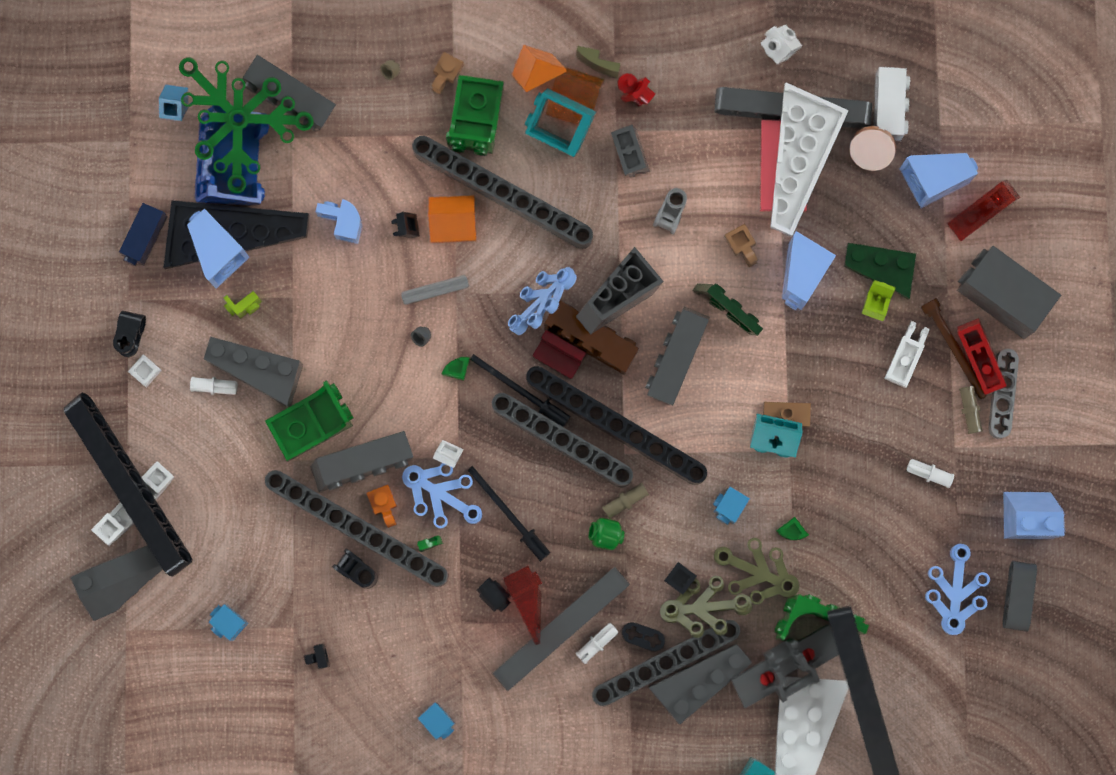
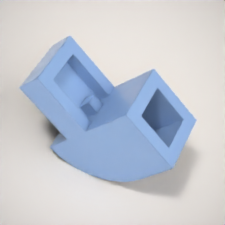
M342 199L340 208L333 202L317 203L316 214L318 217L337 221L334 231L336 239L359 243L362 221L352 203Z

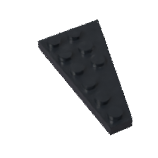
M171 200L163 268L169 269L200 262L187 226L190 222V217L197 211L201 212L205 209L245 251L307 238L310 215L309 213Z

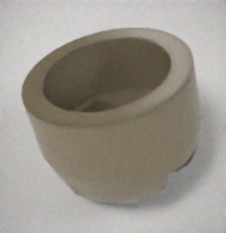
M388 60L380 66V71L386 79L393 80L400 73V65L395 63L394 60Z

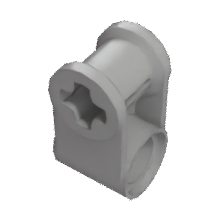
M674 188L668 192L662 207L658 211L653 227L659 226L669 230L672 235L675 234L687 201L686 193L682 189ZM674 195L680 196L682 203L680 205H673L670 202V198Z

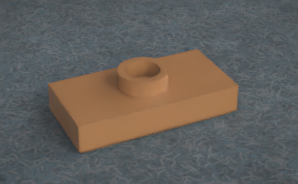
M763 403V415L802 423V427H810L811 403Z

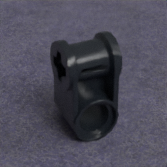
M123 310L120 312L113 346L122 356L132 357L137 353L146 325L145 315ZM130 343L129 346L122 347V344Z
M346 548L344 550L345 554L332 568L364 589L374 587L378 581L377 573ZM365 571H369L372 575L371 581L367 584H363L360 580L361 574Z

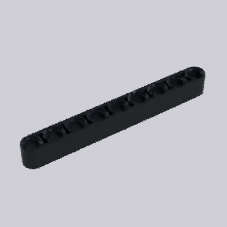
M533 366L527 371V384L533 390L692 485H699L706 479L707 469L699 461L544 368ZM538 372L543 375V380L540 383H533L530 380V376ZM558 384L562 386L563 392L560 395H553L550 392L552 385ZM578 396L583 400V404L580 407H573L570 404V399ZM598 408L602 411L603 416L595 420L590 416V411ZM613 420H618L622 423L623 428L620 431L615 432L610 428V423ZM633 432L640 433L643 437L642 442L638 444L633 443L630 440V434ZM659 444L663 450L662 454L659 456L653 455L650 452V446ZM679 456L682 459V466L679 468L673 467L670 464V458ZM693 468L700 469L702 471V478L699 480L693 479L690 476V470Z
M80 393L64 406L65 415L161 568L167 575L174 577L192 563L189 551L92 398L86 393Z
M848 605L827 611L828 619L873 775H900L852 607Z

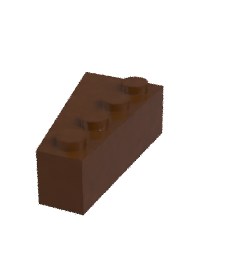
M560 300L557 310L549 314L544 322V331L547 330L625 376L638 353L637 343L627 337L621 338L616 335L617 332L608 326H604L590 334L576 317L579 311Z

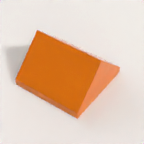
M523 44L512 76L523 90L528 92L567 71L553 54Z
M475 195L429 197L430 243L476 241Z

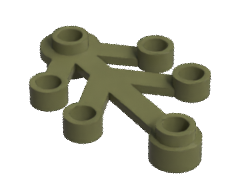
M751 538L747 543L749 550L754 555L757 566L733 556L732 551L727 547L723 546L715 550L714 559L717 564L722 566L730 564L753 575L740 581H731L728 585V590L733 595L740 594L743 589L765 581L774 584V586L763 591H752L749 597L755 605L761 604L764 599L778 594L783 597H793L799 591V581L794 575L788 574L782 559L783 551L780 548L774 547L769 551V557L775 562L779 576L770 573L761 550L762 543L758 538ZM753 540L759 542V547L757 549H752L750 547V543ZM774 550H778L780 552V557L778 559H774L772 557V552ZM726 552L728 554L727 560H720L719 554ZM787 581L792 583L790 590H785L783 587ZM733 583H737L740 586L737 592L731 590ZM755 593H759L761 595V599L758 602H755L752 599V596Z
M713 576L709 580L710 586L693 604L685 605L693 594H697L701 590L697 579H694L692 584L697 585L695 589L688 588L676 600H669L663 603L660 608V614L662 619L668 623L678 622L690 631L691 636L694 638H699L704 634L703 625L697 621L692 622L685 615H696L712 627L717 635H724L728 630L726 621L716 619L708 612L734 610L738 615H747L752 610V602L750 597L744 594L737 595L734 600L709 602L717 592L724 588L723 579L720 576ZM716 581L721 582L719 586H713V583ZM739 601H746L744 605H738ZM671 608H675V609H676L675 612H673V613H668V610H669V609H671ZM720 624L724 625V628H723V629H721V630L716 629V627H717L718 625H720ZM695 627L701 628L699 632H693V629Z

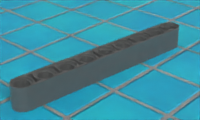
M419 136L413 141L414 155L423 163L579 249H586L592 244L593 231L588 225L427 136ZM422 144L429 146V150L425 153L417 151V148ZM441 155L449 157V161L445 164L438 163L437 159ZM461 166H466L469 168V172L465 175H460L457 173V169ZM481 177H486L489 179V183L485 186H480L477 184V180ZM500 188H506L509 191V194L505 197H500L496 193ZM520 199H525L529 202V205L525 208H519L516 203ZM540 210H545L549 213V216L546 219H539L536 214ZM560 221H565L569 227L566 230H559L556 225ZM580 232H585L588 234L589 239L582 242L577 239L576 235Z
M272 470L266 475V487L279 496L432 586L441 587L447 583V570L431 559L281 471ZM279 475L282 477V484L274 488L271 485V480L274 476ZM300 487L302 489V496L299 499H292V490ZM315 499L322 500L323 506L319 511L311 509V503ZM335 511H341L343 514V518L339 523H333L331 520V515ZM356 522L361 523L363 526V530L359 535H353L351 532V526ZM376 534H380L383 537V543L379 547H374L371 544V538ZM395 546L403 548V555L399 559H394L391 556V550ZM415 558H421L424 562L423 568L419 571H415L411 567V562ZM434 570H442L444 573V578L439 583H435L431 579V574Z

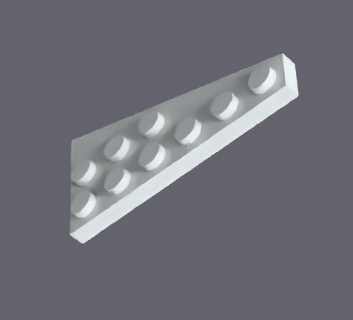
M786 82L784 84L770 228L792 237L849 110Z
M785 677L787 682L782 687L785 688L801 678ZM820 679V682L817 684L813 682L787 697L788 700L782 702L780 698L778 699L775 775H816L849 689L847 681Z

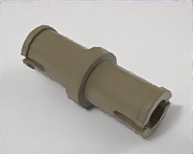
M974 386L959 388L964 408L961 410L962 414H965L968 434L982 432L983 429L979 416L981 409L980 406H977Z
M641 482L628 492L620 493V497L602 506L608 518L611 519L623 510L631 509V505L649 496V493Z

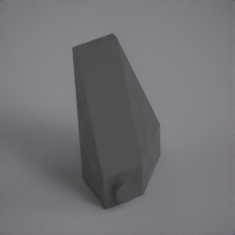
M147 545L94 566L70 578L80 601L93 621H96L119 610L127 600L134 596L163 569Z

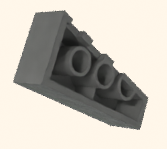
M256 55L242 78L246 84L245 88L257 94L262 89L266 78H277L281 83L280 93L274 97L268 96L265 101L274 106H279L283 97L291 96L295 101V106L292 110L285 113L287 115H297L301 111H307L313 117V126L310 129L321 130L336 104L261 56ZM274 82L268 83L267 88L269 90H274L276 88V84ZM286 99L283 102V105L285 107H291L292 101L290 99ZM302 116L300 118L302 121H304L303 124H306L308 122V118L306 116Z
M685 306L682 312H676L672 324L676 325L673 334L668 332L663 344L667 349L664 355L659 354L654 367L658 368L655 377L650 375L645 387L649 389L648 396L672 406L674 405L709 321V316Z
M402 431L316 458L310 467L320 493L328 489L340 488L348 482L356 483L362 481L371 474L373 476L384 474L387 472L386 469L394 466L395 469L406 467L413 458V454L406 433Z

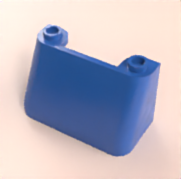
M212 106L208 109L210 112L226 113L220 106ZM252 111L250 114H266V113H260V112H254V111ZM203 112L201 119L204 121L208 120L209 114ZM235 114L233 117L236 122H240L243 118L241 114ZM226 122L200 123L198 142L208 140ZM248 123L242 129V149L252 160L258 161L259 141L264 135H267L269 124ZM232 130L213 147L214 151L211 158L202 160L197 157L196 202L259 205L264 200L265 189L262 188L261 183H257V174H250L243 163L242 176L246 180V187L241 193L231 192L227 185L228 178L232 175V163L224 173H217L214 170V162L217 159H222L233 149ZM202 145L200 151L207 153L209 148L206 145ZM218 162L216 167L222 170L225 168V164ZM252 163L249 165V169L256 171L258 165ZM234 179L232 181V184L234 186H240L241 181L239 179Z

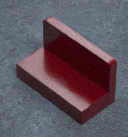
M545 330L541 337V342L533 353V358L569 379L574 377L586 357L585 352Z

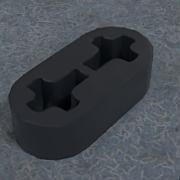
M634 622L627 623L622 629V638L626 642L649 651H659L665 645V637L658 630ZM632 626H635L636 632L643 634L642 638L633 637L632 640L628 639L629 634L625 633L626 629H631ZM654 634H657L661 644L655 645L652 648L651 642L644 640L645 635L653 637Z

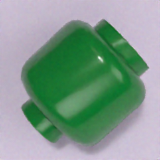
M599 518L596 522H592L588 533V538L592 541L594 547L606 550L616 549L618 544L623 543L625 537L621 524L616 520Z

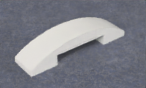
M156 461L142 476V479L157 500L174 479V476ZM120 502L91 530L110 546L134 523Z

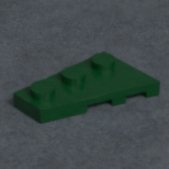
M854 243L847 244L844 260L845 268L867 279L895 287L894 292L908 300L910 299L916 253Z
M698 283L692 290L698 295L705 294L710 298L709 304L721 311L726 310L728 312L726 316L749 335L758 336L763 330L758 324L759 320L751 313L746 314L741 309L743 306L733 298L730 300L724 295L726 291L718 284Z

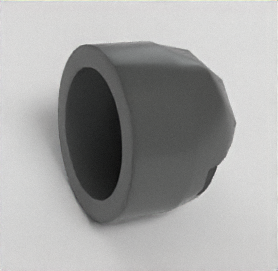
M420 326L411 333V339L416 345L423 347L430 341L431 331L427 327Z

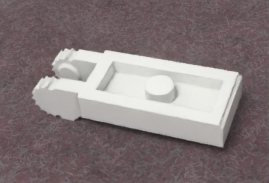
M913 321L910 322L905 335L902 337L884 378L904 388L908 386L924 349V342L929 332V328L924 327L920 332L918 342L910 339L916 328V323Z

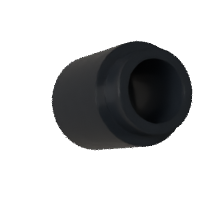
M490 577L476 590L480 594L479 597L494 612L497 610L502 612L511 603L508 600L511 595L496 580L493 581Z

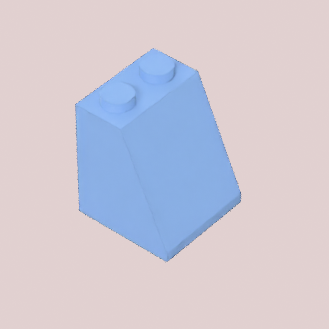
M967 153L911 155L906 158L899 168L920 208L968 185L978 174V166L975 160L970 158Z
M203 209L201 212H195L190 217V222L187 226L205 278L217 289L250 257L231 235Z
M797 231L788 244L782 299L785 300V304L790 308L802 310L836 255Z
M1003 492L1004 539H1054L1064 536V511L1051 492Z

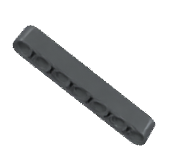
M719 87L716 89L714 112L721 115L781 120L784 93ZM820 97L849 110L841 127L862 129L871 126L872 103Z
M499 393L493 397L492 408L498 416L618 487H626L631 483L633 471L626 464L510 395ZM500 399L507 400L509 402L508 408L499 410L496 408L497 401ZM519 411H526L529 414V418L525 422H519L516 419V414ZM539 423H546L549 430L545 434H539L535 429ZM558 435H566L569 439L568 444L559 446L555 441ZM584 446L588 449L589 455L585 458H580L576 455V449ZM604 458L608 461L609 467L605 470H600L596 467V461ZM624 470L628 473L629 479L625 482H620L616 478V473Z
M614 567L492 674L508 692L625 590L630 583Z
M725 620L726 624H731L735 629L732 637L717 635L711 627L705 630L701 637H691L603 682L592 691L593 701L599 706H607L734 641L740 634L739 625L733 620ZM720 624L716 629L721 630L724 625ZM706 634L711 635L714 639V644L711 648H705L702 645V637ZM685 645H689L693 649V655L689 659L683 658L680 653L681 648ZM663 656H668L672 660V666L667 670L662 669L659 664ZM642 667H648L651 670V677L646 681L641 680L638 676V671ZM624 677L630 681V688L627 691H620L618 689L617 682L620 678ZM601 688L607 689L609 692V699L606 702H600L596 699V693Z

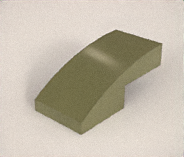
M577 46L576 57L584 64L599 73L618 78L620 63L599 59L600 50Z

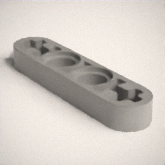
M1004 349L996 356L1001 370L1005 369L1006 363L1002 358L1006 354H1009V358L1013 359V362L1008 364L1007 371L1002 372L1003 376L1010 379V387L992 392L988 428L990 435L996 439L1008 436L1012 429L1019 357L1012 349ZM999 399H1004L1008 402L1009 407L1004 412L996 407ZM995 414L998 416L1007 415V418L1002 419V426L1006 430L1002 431L1001 434H998V430L994 428L1000 422V417L995 418Z

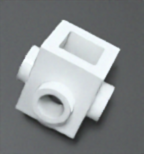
M786 25L779 28L776 26L772 27L765 33L766 38L760 43L764 47L766 54L776 64L788 60L802 47V44L795 37L793 30Z

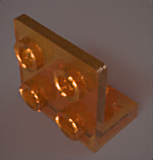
M565 67L567 72L555 78L552 90L594 110L605 79ZM549 99L546 115L579 125L583 115Z

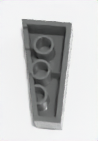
M634 247L576 317L587 331L592 334L651 297L664 281Z
M210 337L204 360L209 364L255 388L284 406H292L303 368L301 361Z
M735 644L648 688L675 721L681 724L725 687L732 678L739 675L752 664V662L741 648Z

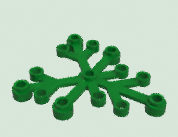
M185 57L179 63L181 74L186 77H192L210 95H194L191 92H185L181 97L182 104L186 107L193 105L220 106L226 112H210L207 109L199 111L198 120L202 124L209 122L226 123L208 140L199 141L195 146V154L202 160L211 158L214 151L213 147L233 130V149L222 159H217L214 162V170L217 173H224L232 163V175L228 178L227 185L233 193H241L246 187V180L242 176V163L247 167V171L250 174L254 175L260 171V163L257 160H252L242 149V129L248 123L269 124L280 135L284 143H291L294 139V133L283 125H296L302 131H307L313 126V117L307 111H301L297 115H283L295 106V101L291 96L283 97L281 104L270 114H250L268 96L274 97L280 93L281 83L275 77L266 78L262 89L244 106L243 90L246 87L245 81L239 77L233 79L231 84L234 90L233 106L226 99L227 73L229 71V64L226 61L220 60L215 65L217 89L198 70V63L194 58ZM186 62L192 63L193 69L186 70L184 64ZM221 63L227 66L224 72H220L217 68ZM236 81H241L243 83V87L241 89H236L234 87V83ZM274 82L276 88L269 90L267 88L268 83ZM186 95H190L193 98V101L189 104L184 101ZM286 99H290L292 106L285 107L283 102ZM203 112L209 114V119L206 121L200 118ZM235 114L242 115L243 118L240 122H236L233 119ZM302 116H306L308 118V122L306 124L300 123L299 120ZM285 132L291 133L292 136L289 140L283 138ZM202 145H206L209 148L207 153L200 151ZM218 162H223L225 164V168L219 170L217 169L216 164ZM255 163L258 165V169L252 171L249 169V165ZM234 179H239L241 181V185L234 186L232 184V181Z

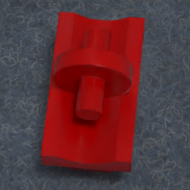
M626 73L621 75L617 82L619 90L627 93L622 95L620 99L625 103L633 101L638 107L643 104L647 105L656 93L647 87L651 81L646 77L637 80L634 75Z

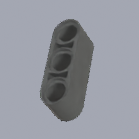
M1011 561L1003 613V628L1028 632L1031 624L1037 577L1036 564Z

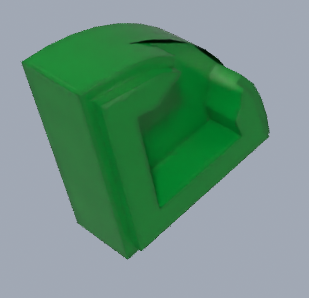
M459 357L452 360L444 367L442 375L464 381L470 358Z
M793 517L776 530L781 537L788 540H801L809 536L796 517Z
M438 535L430 539L418 541L417 544L419 550L423 552L439 546L443 542L441 536Z

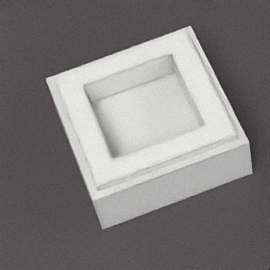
M143 354L128 372L147 388L162 370Z
M442 440L435 451L433 459L454 468L462 455L463 449Z

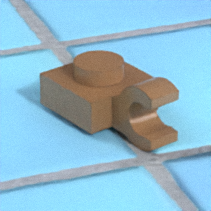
M443 52L433 70V74L437 75L432 84V91L441 94L447 81L454 84L464 66V62Z
M745 224L724 235L735 256L742 253L749 268L757 264L758 258L751 249V247L756 245V242Z

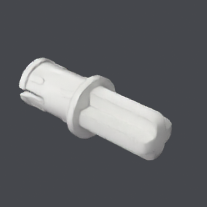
M191 377L190 381L191 392H208L211 395H215V393L235 395L238 390V383L236 381L219 380L216 377H212V379Z
M911 459L907 465V472L925 478L926 482L932 481L947 488H950L953 482L954 474L935 468L934 464L930 466Z
M608 623L594 637L591 636V640L575 654L586 664L598 651L604 650L603 647L618 634V630L611 623Z

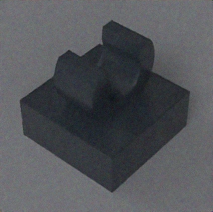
M400 212L396 214L397 219L391 221V224L398 225V231L393 232V236L407 238L420 236L417 214Z
M677 562L664 582L683 595L697 575Z
M325 644L313 646L315 653L304 656L306 665L317 663L318 669L330 667Z

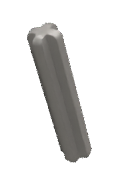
M466 275L404 291L401 293L403 303L407 305L468 288L469 283Z

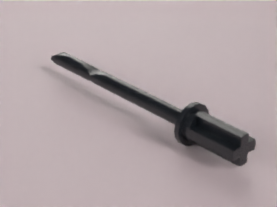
M474 354L470 359L472 362L540 408L538 413L544 414L563 428L568 423L571 416L553 405L549 398L545 402L541 401Z
M471 466L468 472L523 535L520 542H524L541 562L551 552L536 536L535 530L532 529L528 532L478 471Z

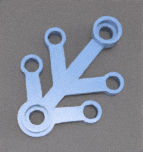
M566 267L553 275L541 271L536 277V283L542 287L548 284L552 285L548 289L533 290L529 286L522 289L520 298L524 301L537 300L521 315L515 314L509 319L508 326L510 330L517 335H522L527 330L528 325L537 329L542 324L545 311L550 314L554 313L559 306L564 289L568 290L575 284L577 276L574 270Z
M444 463L439 467L426 470L416 465H411L404 470L402 480L407 487L412 488L415 502L414 512L416 515L424 516L428 512V506L423 502L422 487L430 493L435 515L433 523L437 528H445L448 523L443 513L441 500L463 513L468 523L476 524L481 521L482 511L478 506H468L446 492L459 488L469 489L473 484V480L469 475H462L456 480L433 484L427 479L439 475L448 477L453 473V467H450V472L447 474L442 472V467L446 465ZM411 473L418 474L416 481L410 480L409 476ZM463 478L470 479L468 486L461 484ZM418 505L425 506L423 513L417 512L416 508ZM470 510L477 511L476 518L468 516ZM439 517H443L445 519V523L442 526H439L436 523V520Z
M957 544L950 550V556L955 561L952 586L944 578L943 570L939 566H933L928 570V577L938 584L951 601L950 611L940 600L941 595L939 591L935 589L927 591L925 599L943 617L941 626L950 635L960 634L965 628V620L977 610H983L987 607V599L983 596H976L973 598L972 604L960 611V603L979 587L987 586L990 582L989 575L981 572L975 575L973 581L962 588L965 561L970 558L971 554L969 547L965 544ZM959 549H963L965 551V556L963 558L959 557L957 554ZM933 569H937L939 571V576L937 578L932 576ZM980 575H983L986 578V582L984 584H981L978 581ZM931 592H934L937 595V599L935 601H931L929 599V594ZM978 598L983 600L982 607L976 605ZM951 619L957 620L958 624L955 628L950 626Z

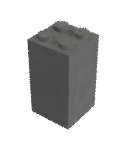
M995 246L988 250L984 248L971 263L974 268L970 267L965 271L958 281L961 285L957 289L958 292L1023 339L1037 330L1062 296Z

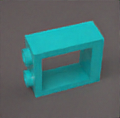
M547 88L543 93L539 92L533 105L536 106L533 114L530 113L525 121L524 125L528 126L525 134L575 157L582 146L596 111ZM548 99L583 115L571 142L537 126Z

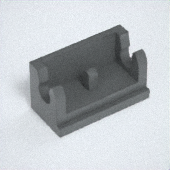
M629 125L611 132L625 176L635 177L636 173L642 172L645 174L650 172L637 129L633 125Z

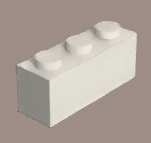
M879 67L875 77L874 126L890 132L895 141H901L904 134L908 133V120H905V112L909 110V98H906V90H909L910 76H906L907 68Z

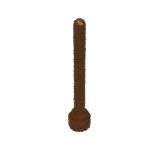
M935 298L921 306L922 311L925 315L928 314L929 318H933L971 386H974L975 393L980 399L986 398L987 395L984 394L974 370L940 314L941 304L938 299Z

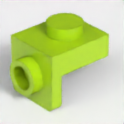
M874 280L867 293L861 314L884 321L895 287Z
M254 291L236 305L227 295L223 297L227 302L224 305L227 311L232 316L237 314L240 319L247 313L251 315L260 308L259 304L262 302Z

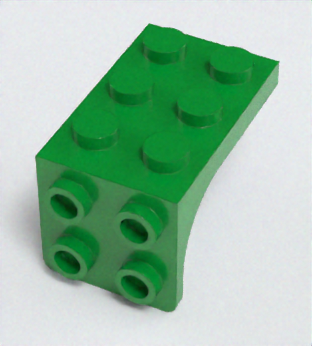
M459 75L450 130L446 133L447 146L452 151L463 153L465 150L474 151V154L480 156H487L488 153L493 154L504 81Z
M327 380L324 381V385L312 395L265 420L287 462L353 426L350 420L354 419L348 406L345 403L343 405L340 403L339 400L343 397L334 383L330 385Z
M800 594L794 595L793 598H788L783 611L786 614L784 619H779L776 624L774 633L777 635L775 639L785 640L793 621L803 614H812L829 622L827 611L840 607L833 604L824 606L820 604L821 599L810 594L805 595V597ZM854 614L859 635L866 634L870 625L864 623V618Z

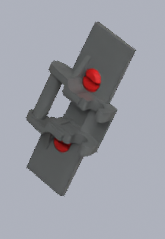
M827 624L799 641L793 638L787 639L764 652V661L732 678V684L743 707L747 708L775 691L780 700L785 702L788 700L787 697L813 682L815 684L820 682L815 668L839 655L830 626ZM800 669L803 672L807 671L809 673L789 686L782 687L787 682L785 676L794 670Z

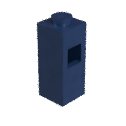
M142 203L119 250V253L124 257L123 261L133 266H136L137 263L145 265L168 217L163 211Z

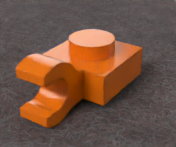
M387 484L367 492L366 494L374 514L382 513L388 528L397 525L391 511L397 505L389 485Z

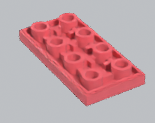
M761 120L760 211H772L781 120ZM807 204L803 212L807 211Z

